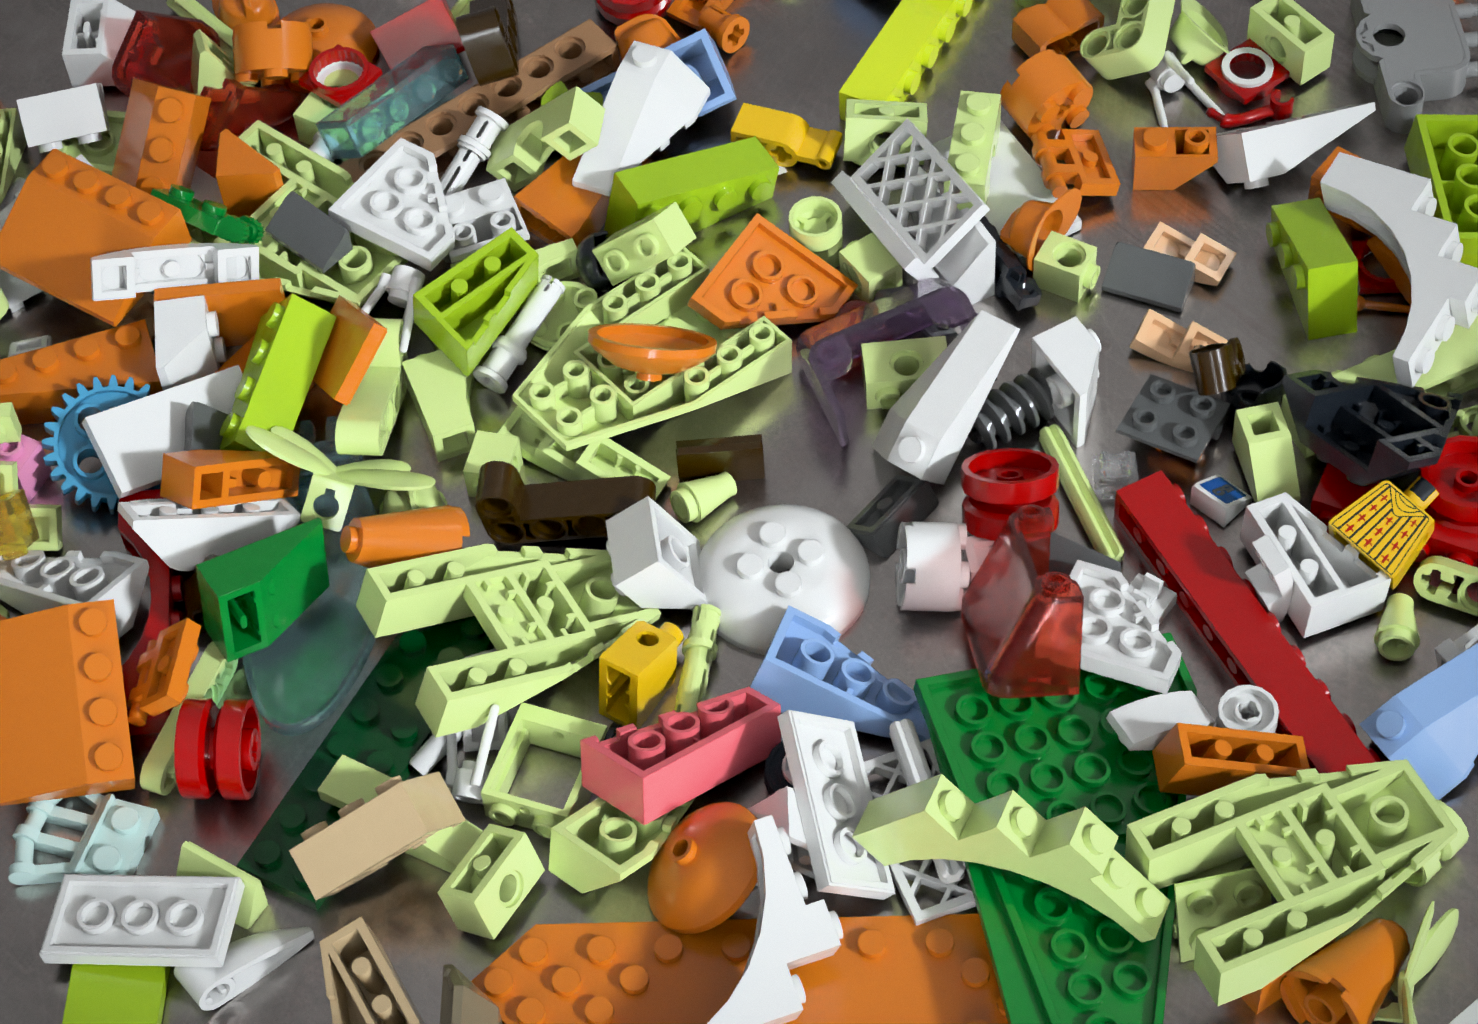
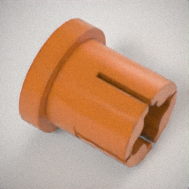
M715 5L707 7L701 13L698 20V30L700 31L705 28L711 38L717 42L718 47L727 53H734L739 50L749 35L750 24L745 17L739 14L731 15Z

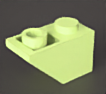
M1274 402L1236 410L1232 443L1254 502L1256 503L1285 492L1299 502L1301 496L1292 437L1279 403Z

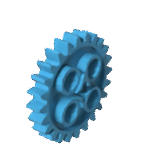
M111 375L108 386L103 387L97 377H93L92 390L88 391L82 384L78 383L76 384L78 391L76 399L66 393L62 395L66 408L64 410L52 406L51 413L58 422L44 423L45 431L54 437L42 439L43 449L54 451L44 456L43 459L45 466H57L50 473L52 482L65 479L60 488L63 495L76 490V505L79 506L87 498H90L93 512H96L101 503L105 502L108 503L110 514H114L119 498L108 479L103 465L95 473H85L79 468L80 463L85 458L96 457L99 459L86 431L80 427V423L87 416L149 396L150 385L145 384L139 391L134 390V380L132 377H129L124 387L118 386L116 376ZM161 484L145 490L161 489Z

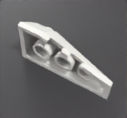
M1375 102L1347 105L1305 114L1302 117L1267 122L1266 125L1216 133L1218 162L1213 166L1227 184L1244 183L1245 189L1269 185V177L1286 173L1376 110Z
M920 166L918 167L917 175L928 174ZM926 185L914 187L912 201L924 199ZM937 187L936 197L948 195V192L940 194L939 187ZM945 206L933 208L931 223L943 221ZM967 207L962 210L957 208L955 219L961 218L969 208ZM921 211L911 212L914 225H919ZM980 220L933 268L939 278L929 287V291L937 302H943L951 314L995 294L996 241ZM940 232L928 234L925 248L927 252L939 241Z

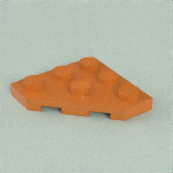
M756 213L692 295L687 306L721 330L746 328L763 316L774 325L833 321L852 296L858 284Z

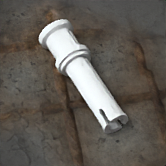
M478 106L476 109V119L466 135H460L457 140L459 150L440 179L445 196L463 191L478 163L489 159L491 155L489 149L500 131H506L509 126L498 114L482 106Z
M543 275L506 334L496 338L491 345L493 350L483 365L476 366L473 371L474 377L483 386L496 393H505L508 388L507 380L517 365H523L527 359V351L525 349L561 294L565 291V286L555 278L553 283L550 284L552 276Z

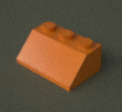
M133 79L112 176L150 195L153 188L170 189L171 184L191 189L211 98Z

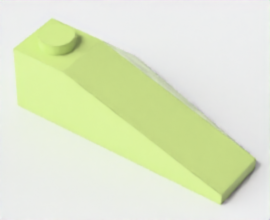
M598 797L551 828L548 871L582 894L620 882L654 858L694 799L643 825Z

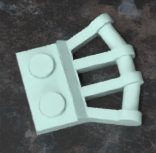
M99 793L77 796L95 809L93 815L56 806L63 798L29 802L26 807L28 816L24 824L17 825L12 835L16 841L14 863L9 866L8 879L16 885H35L62 882L64 874L134 875L160 821L157 809L116 799L113 794L104 796ZM48 822L82 831L84 834L80 842L40 831L44 823ZM34 849L71 860L64 863L34 865Z

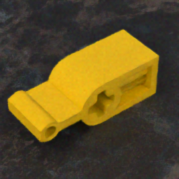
M743 103L730 131L731 142L756 136L777 165L781 167H790L795 165L797 161L816 165L823 170L831 169L843 141V133L837 130L826 131L809 127L806 120L798 115L748 103Z

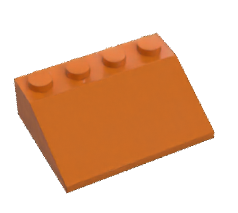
M53 148L28 175L0 232V269L116 327L146 292L136 293V298L93 301L90 258L134 248L189 244L192 238L179 208Z
M114 599L67 604L0 620V806L135 789V775Z

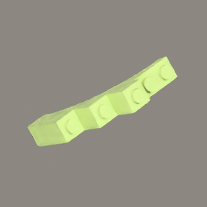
M573 238L552 243L535 250L539 254L538 283L516 313L523 308L543 275H550L560 282L571 281L580 277L576 267L577 247ZM461 261L450 264L451 268L460 263ZM434 343L436 351L420 354L412 359L403 361L402 366L408 391L436 458L440 462L470 452L476 435L471 416L470 402L475 377L472 371L467 378Z
M943 774L870 800L852 836L854 840L884 866L910 860L946 859L988 865L1041 881L1087 903L1114 920L1140 942L1156 938L1170 900L1114 850L1118 836L1086 806L1046 820L1014 790L974 803Z

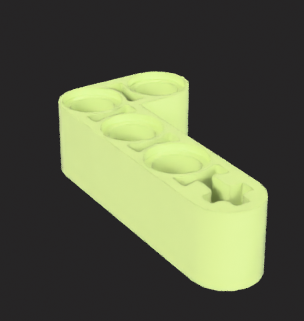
M1121 0L1116 24L1095 29L1087 34L1081 42L1080 54L1107 80L1145 73L1154 69L1161 62L1165 53L1175 0Z
M374 318L387 328L388 332L350 404H343L339 413L335 429V445L339 455L382 456L407 391L402 362L408 360L407 352L402 353L399 350L404 323L403 319Z

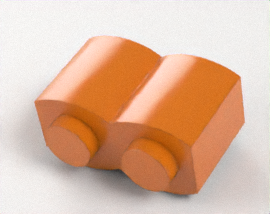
M1048 0L1045 4L1026 7L1018 12L1013 18L1012 40L1029 58L1049 49H1053L1057 54L1061 51L1068 55L1071 51L1080 50L1081 42L1087 34L1095 29L1104 27L1105 16L1089 0Z

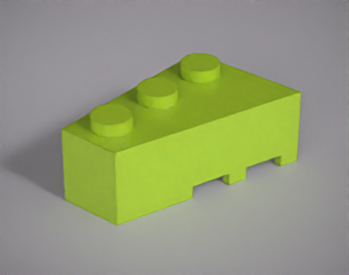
M1320 197L1272 205L1271 222L1266 224L1267 241L1269 246L1275 249L1307 339L1314 340L1357 332L1358 260Z
M511 227L413 294L414 323L467 378L538 283L539 254Z

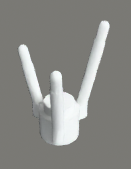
M1165 51L1163 59L1158 66L1148 71L1151 77L1146 80L1145 85L1151 92L1160 127H1168L1160 90L1172 93L1181 89L1183 85L1207 109L1214 108L1217 112L1225 115L1195 83L1194 78L1183 68L1173 52Z
M396 265L391 275L387 273L381 274L377 287L361 309L369 314L385 291L389 294L387 298L389 302L405 308L399 347L400 352L405 353L408 350L414 321L413 294L422 289L426 276L413 267Z
M493 704L490 707L476 762L465 760L462 763V768H458L457 734L446 735L447 774L445 783L447 786L453 787L451 794L456 800L483 805L480 792L490 773V766L486 765L499 713V706L497 704Z

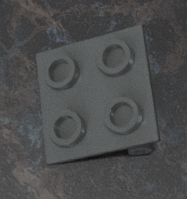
M1150 374L1117 427L1116 433L1197 463L1210 439L1218 440L1223 429V424L1220 422L1228 411L1230 403L1209 395L1200 396L1196 390Z

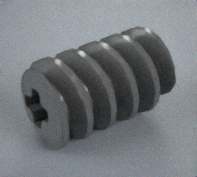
M1031 368L1027 374L1016 376L1013 382H1004L999 387V390L991 389L968 434L970 440L974 443H983L988 450L996 449L997 441L995 435L1003 443H1008L1011 440L1010 427L1020 436L1026 432L1023 420L1033 428L1038 427L1040 424L1038 412L1045 420L1053 419L1054 409L1052 406L1051 389L1042 373L1037 368Z

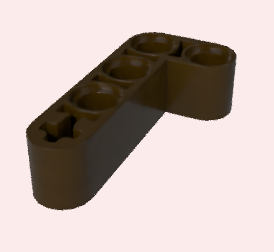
M471 0L470 13L456 17V23L462 44L479 85L484 86L519 75L518 20L513 1Z
M490 461L483 464L479 470L475 507L488 536L502 544L608 537L606 520L647 496L655 501L656 485L650 479L642 476L524 485L515 466L503 461Z

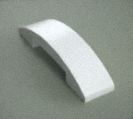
M191 243L160 245L116 251L90 258L93 301L136 298V293L151 292L157 288L259 280V247L254 244Z

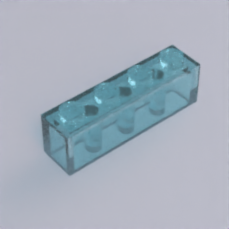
M453 44L424 46L317 122L316 126L333 159L362 158L469 80V77Z

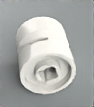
M1253 685L1236 686L1227 690L1220 698L1216 727L1276 733L1279 717L1278 704L1271 693L1261 687Z

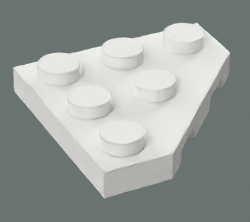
M403 138L394 143L328 209V216L346 227L348 231L430 272L455 247L454 231L449 220L447 203L442 183L439 180L435 155Z
M1077 560L1036 640L1034 655L1167 695L1180 666L1182 652L1174 641H1166L1159 631L1160 623L1142 600L1136 601L1128 591L1129 583L1121 572Z

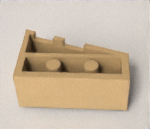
M440 772L405 781L402 780L400 775L395 776L377 786L375 791L378 796L365 803L363 798H360L338 811L341 819L329 826L326 821H323L301 833L304 841L290 849L289 852L315 900L342 891L388 865L387 862L410 848L414 850L427 843L426 839L438 831L449 827L454 828L466 821Z
M362 916L320 941L326 995L330 1000L333 1024H425L380 941Z

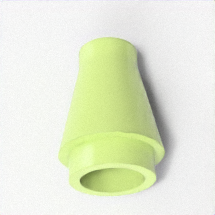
M726 471L718 475L682 482L670 494L671 506L676 516L682 522L688 523L692 521L698 523L728 498L736 495L737 486L733 477Z
M1396 593L1388 597L1385 611L1374 635V643L1378 647L1379 653L1389 660H1406L1414 654V651L1420 645V637L1414 614V601L1410 596L1403 593Z

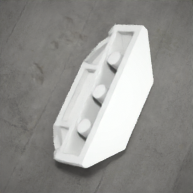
M286 498L193 510L168 499H142L118 502L117 509L132 529L170 568L179 571H191L195 569V565L202 563L209 555H223L293 528L300 521V513Z

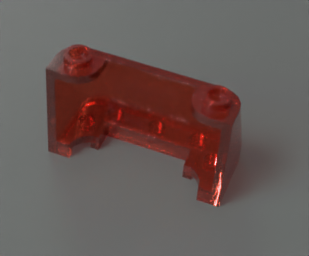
M137 10L113 62L112 79L114 85L128 97H130L133 79L194 93L191 84L193 34L200 29L220 47L219 36L212 27L200 19ZM227 78L224 79L223 88L221 89L204 86L200 95L211 98L199 151H217L219 148L220 132L224 129H228L239 137L257 120L271 128L288 121L293 115L301 95L284 84L277 83L267 88L243 86L237 80Z
M1024 505L1009 516L962 596L961 618L982 687L992 696L999 698H1023L1079 694L1084 596L1079 584L1071 579L1069 575L1063 572H1049L1050 536L1054 530V516L1050 507L1043 508L1038 505Z

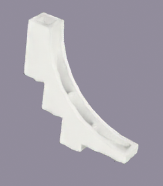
M1339 152L1320 181L1324 205L1327 210L1355 221L1376 235L1395 254L1409 278L1412 304L1405 332L1392 358L1397 383L1413 388L1422 373L1426 374L1431 369L1436 350L1442 341L1446 342L1451 337L1455 324L1469 329L1477 317L1478 268L1460 263L1463 254V244L1460 243L1458 225L1433 217L1437 201L1433 197L1431 179Z
M772 815L754 820L747 832L757 865L759 909L754 943L739 983L728 1001L707 1024H784L796 1020L804 1010L802 1003L806 1002V995L798 975L791 976L789 970L833 956L841 946L839 939L843 938V930L834 910L828 911L824 899L808 905L805 904L804 900L808 899L806 883L799 871L793 872L787 856L791 854L788 835L782 826L776 827Z

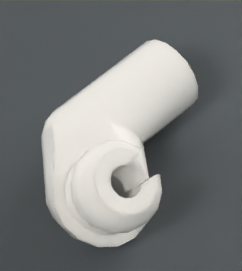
M462 731L456 733L457 742L461 739ZM432 733V736L410 759L409 763L423 776L427 775L447 754L446 735L435 738Z

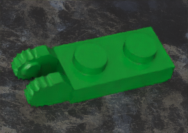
M171 184L170 189H152L151 195L179 208L185 222L205 232L238 244L259 243V241H262V237H264V226L258 220H254L253 217L248 215L241 217L229 215L226 213L228 208L220 203L211 200L201 202L193 198L195 192L191 189Z

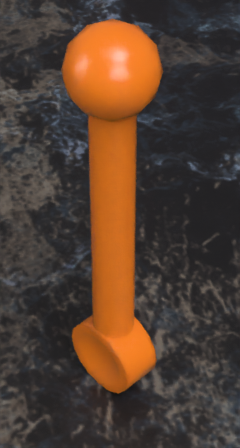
M1358 295L1357 311L1367 308L1409 314L1411 308L1409 305L1365 300L1360 295Z

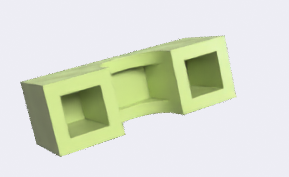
M576 86L510 124L506 131H500L491 146V155L487 162L486 171L498 180L505 178L509 188L516 192L530 184L543 173L545 163L554 150L571 161L596 147L599 143L605 108Z
M961 90L947 162L987 205L990 189L991 160L996 155L1000 132L1001 94ZM944 181V193L949 191L950 181ZM971 202L957 204L959 210L967 207L970 209L973 206Z

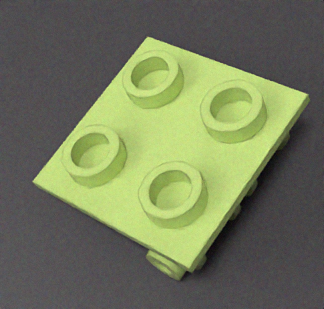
M1255 867L1174 884L1177 919H1174L1172 935L1174 939L1178 938L1180 962L1195 959L1197 935L1272 905L1271 891Z

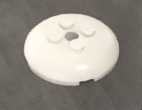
M774 504L745 511L719 527L708 539L699 556V576L708 604L721 610L717 634L736 647L757 654L765 655L788 606L830 625L842 636L860 617L869 596L870 568L866 553L859 540L836 518L807 506Z

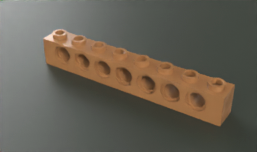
M588 19L519 60V75L484 86H480L479 83L475 84L469 90L441 104L438 108L416 121L410 122L404 128L376 142L373 146L351 159L342 162L339 167L348 171L353 183H355L394 143L403 138L434 153L440 180L459 150L457 140L460 135H466L476 119L475 111L478 106L493 111L510 125L540 108L543 95L557 82L562 81L568 90L576 86L581 89L616 72L620 65L618 44L591 19Z

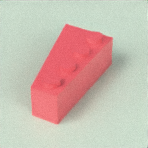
M746 687L698 702L697 711L691 713L675 712L673 710L658 715V723L638 730L633 723L616 728V737L599 742L596 735L580 740L582 787L639 823L646 825L767 759L772 749L781 742V731L777 718L781 714V704L751 687Z

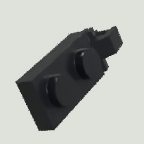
M984 215L980 221L996 241V296L998 298L1006 297L1017 311L1022 308L1037 306L1042 292L1035 279L1026 276V269L1022 267L1017 255L1001 240L995 226Z

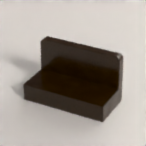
M762 434L676 441L679 483L718 475L724 471L728 472L734 481L765 479Z

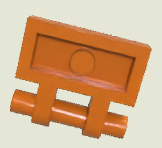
M1061 129L1058 139H1048L1045 132L1033 134L1031 137L1033 143L1031 152L1035 162L1042 166L1041 178L1045 187L1051 190L1055 198H1059L1068 190L1066 184H1074L1075 188L1081 191L1082 196L1117 195L1121 183L1099 130ZM1057 160H1064L1066 164H1058Z
M185 618L160 631L158 640L148 642L146 652L140 655L137 665V671L140 674L137 686L130 691L127 703L129 708H131L128 716L130 724L144 726L148 714L155 717L173 707H177L183 702L189 689L187 680L191 664L196 659L199 651L197 641L201 625L189 618Z

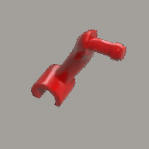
M1275 89L1270 95L1269 105L1239 114L1227 113L1225 115L1217 112L1214 108H1208L1206 115L1220 122L1221 128L1240 127L1267 117L1284 120L1289 119L1293 113L1294 98L1291 97L1289 101L1281 103L1279 102L1281 90Z

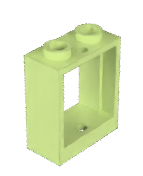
M522 702L480 792L485 815L498 824L504 826L519 825L533 829L540 836L551 838V828L586 806L592 792L582 787V772L580 770L564 809L508 794L530 744L581 758L580 740L596 735L599 742L603 741L608 731L607 726Z

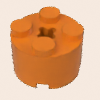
M257 21L234 26L232 42L235 84L251 85L257 84L258 80H261L262 88H280L285 86L284 80L291 79V83H299L298 79L309 71L310 64L313 61L310 24L299 21H280L281 25H267V21Z
M1053 49L1039 52L1023 62L1016 69L1020 76L1012 85L1007 80L1000 92L1001 105L1030 139L1037 132H1045L1048 139H1054L1059 130L1067 126L1077 128L1087 120L1090 113L1086 108L1091 101L1093 87L1063 52L1060 51L1057 54Z

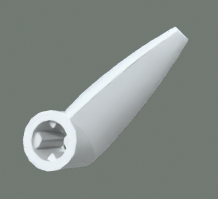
M310 927L271 930L247 936L229 943L223 968L175 966L174 976L202 1010H214L251 987L315 939L314 933Z

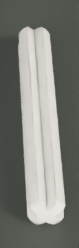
M906 718L901 721L892 722L889 726V735L907 787L932 778L914 723ZM933 859L942 883L950 884L964 878L965 867L962 861Z

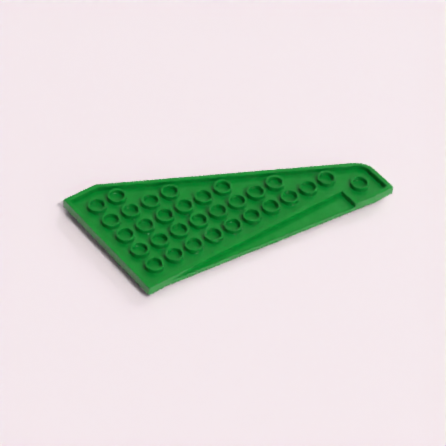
M1171 632L1162 634L1167 642L1174 641ZM1181 656L1180 666L1168 693L1192 691L1197 697V689ZM1034 657L920 678L915 681L913 691L929 730L940 774H943L974 803L1014 790L1046 820L1086 806L1118 836L1114 850L1125 859L1127 824L1186 802L1187 795L1160 792L1152 750L1129 751L1121 743L1117 733L1106 719L1110 711L1123 705L1163 693L1144 689L1140 686L1101 676L1063 663H1057L1043 657ZM965 862L1008 1024H1163L1175 913L1174 884L1159 889L1170 900L1156 938L1140 942L1108 916L1082 900L1053 886L1009 870L974 862Z

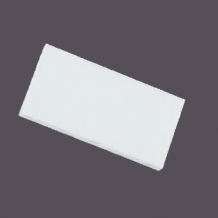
M1002 120L1000 121L996 155L991 160L990 189L987 206L990 210L985 214V217L995 226L999 235L1010 215L1020 208L1024 202L1035 200L1054 203L1058 199L1052 195L1051 190L1045 187L1041 178L1042 170ZM952 136L932 144L947 161ZM1078 215L1065 236L1081 230L1082 220ZM1011 249L1018 258L1022 257V255Z
M239 365L85 417L82 425L119 499L161 484L163 453L184 451L185 417L192 401L203 403L228 415L231 413L235 401V392L243 375Z
M787 710L780 714L777 718L817 891L885 900L894 895L895 889L889 865L884 866L852 838L868 802L873 800L854 722Z
M64 874L39 955L44 963L223 968L245 885L240 877Z

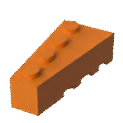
M143 319L0 359V403L12 402L20 424L27 425L55 422L56 419L51 413L52 406L65 410L66 406L62 395L66 393L76 399L78 397L76 384L78 383L82 384L88 391L92 390L93 377H97L103 387L108 386L111 375H115L118 386L124 387L129 377H132L134 380V390L139 391L145 384L150 385V395L163 391L156 370L155 348L146 320Z

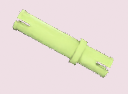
M701 604V607L696 605L693 609L690 633L682 646L684 663L676 695L675 712L691 713L697 711V703L705 699L710 666L718 654L716 636L720 624L721 610L713 605Z

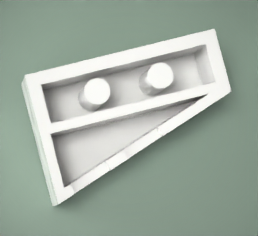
M1285 492L1247 505L1239 538L1256 565H1258L1260 561L1252 542L1268 534L1289 565L1293 577V594L1287 613L1301 636L1306 638L1382 611L1391 578L1382 570L1376 573L1358 558L1359 552L1350 544L1344 547L1326 532L1327 525Z

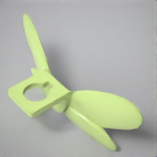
M252 425L246 427L247 435L260 447L292 465L313 473L300 517L304 523L319 517L322 520L323 528L337 532L341 531L355 485L383 490L413 491L433 487L436 483L435 479L431 476L410 472V465L399 460L371 459L336 467L312 443L289 429L275 426L271 428L270 432ZM326 488L336 491L334 498L339 504L337 513L331 517L318 515L313 507L315 499L320 495H324Z
M1435 901L1431 902L1417 932L1406 970H1401L1399 977H1396L1390 988L1394 996H1398V1003L1392 1002L1388 1007L1379 1009L1373 1021L1418 1024L1412 1001L1414 985L1436 965L1451 943L1458 926V909H1449L1429 930L1434 915Z

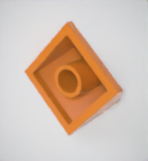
M228 129L220 132L216 179L223 204L228 208L226 213L237 217L243 215L251 216L284 185L280 168Z

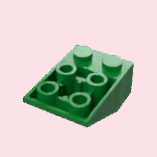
M319 517L195 565L205 629L227 662L270 646L330 586L323 525Z

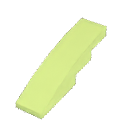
M519 406L515 408L498 432L499 434L518 436L523 458L567 481L642 476L650 479L656 485V501L671 478L668 474L609 438L566 451Z
M342 754L318 788V793L321 800L339 808H343L360 798H363L364 802L367 803L378 796L375 788L391 779V777ZM466 820L454 828L449 827L438 831L426 839L427 843L414 850L410 848L405 853L452 873L482 834L483 830Z

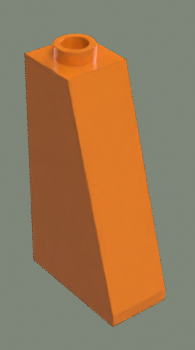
M583 154L571 161L563 156L514 196L527 230L547 244L573 238L578 249V245L585 236L599 232L605 224L610 197L572 185V179ZM648 158L642 162V165L646 163Z

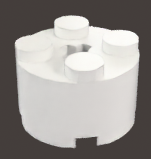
M915 521L900 523L896 549L901 550L899 563L895 564L896 598L898 606H901L900 610L962 611L963 588L969 587L970 580L969 561H961V550H965L967 545L966 524Z

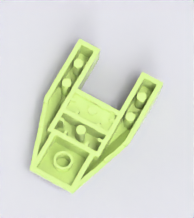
M259 120L255 121L238 137L280 168L284 185L250 216L254 220H258L259 223H262L261 225L264 226L263 231H265L283 200L291 191H294L328 215V209L354 184L348 171ZM186 222L192 238L189 244L231 243V241H226ZM266 231L263 233L262 241L254 244L259 247V279L280 278L284 293H293L299 297L335 304L340 295L352 301L359 308L365 304L377 287L382 273L391 275L394 266L405 265L408 260L350 231L353 250L324 274L266 234Z
M482 544L367 568L356 603L358 611L375 638L475 616L497 651L427 667L415 705L435 738L473 729L486 723L490 707L493 704L499 706L498 715L564 680L599 658L608 647L637 621H645L652 624L661 615L659 608H641L629 597H623L616 591L611 581L613 569L611 556L607 550L566 548L564 554L543 553L539 546H522L520 552L498 551L494 544Z
M1404 759L1346 765V771L1319 774L1316 768L1297 770L1296 776L1268 778L1265 773L1252 775L1127 824L1125 859L1159 890L1247 855L1278 903L1197 935L1194 970L1218 1007L1262 989L1349 929L1457 836L1458 830L1409 761Z

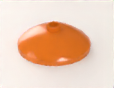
M334 3L312 4L299 8L280 20L299 21L310 24L313 60L317 55L334 48L337 44L342 47L358 50L372 64H375L378 58L379 48L370 33L376 28L375 25L365 14L349 6ZM291 79L284 80L285 87L304 93L311 92L300 86L299 83H291Z
M615 323L598 325L588 330V342L596 352L617 367L637 372L636 378L643 381H661L662 375L685 372L707 361L716 353L717 341L709 335L664 325Z
M733 802L713 803L688 814L672 830L654 856L648 875V903L653 915L661 924L681 934L701 933L724 922L749 897L757 884V865L747 832L753 821L758 818L747 808Z

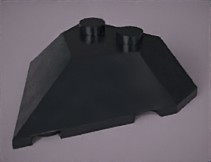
M1321 370L1284 375L1282 381L1300 443L1312 450L1317 459L1333 465L1346 475L1348 481L1359 486H1370L1384 480H1392L1437 464L1464 394L1448 392L1447 396L1443 397L1435 393L1425 392L1422 387L1414 386L1411 388L1398 383L1356 377L1354 384L1345 383L1334 378L1331 372Z

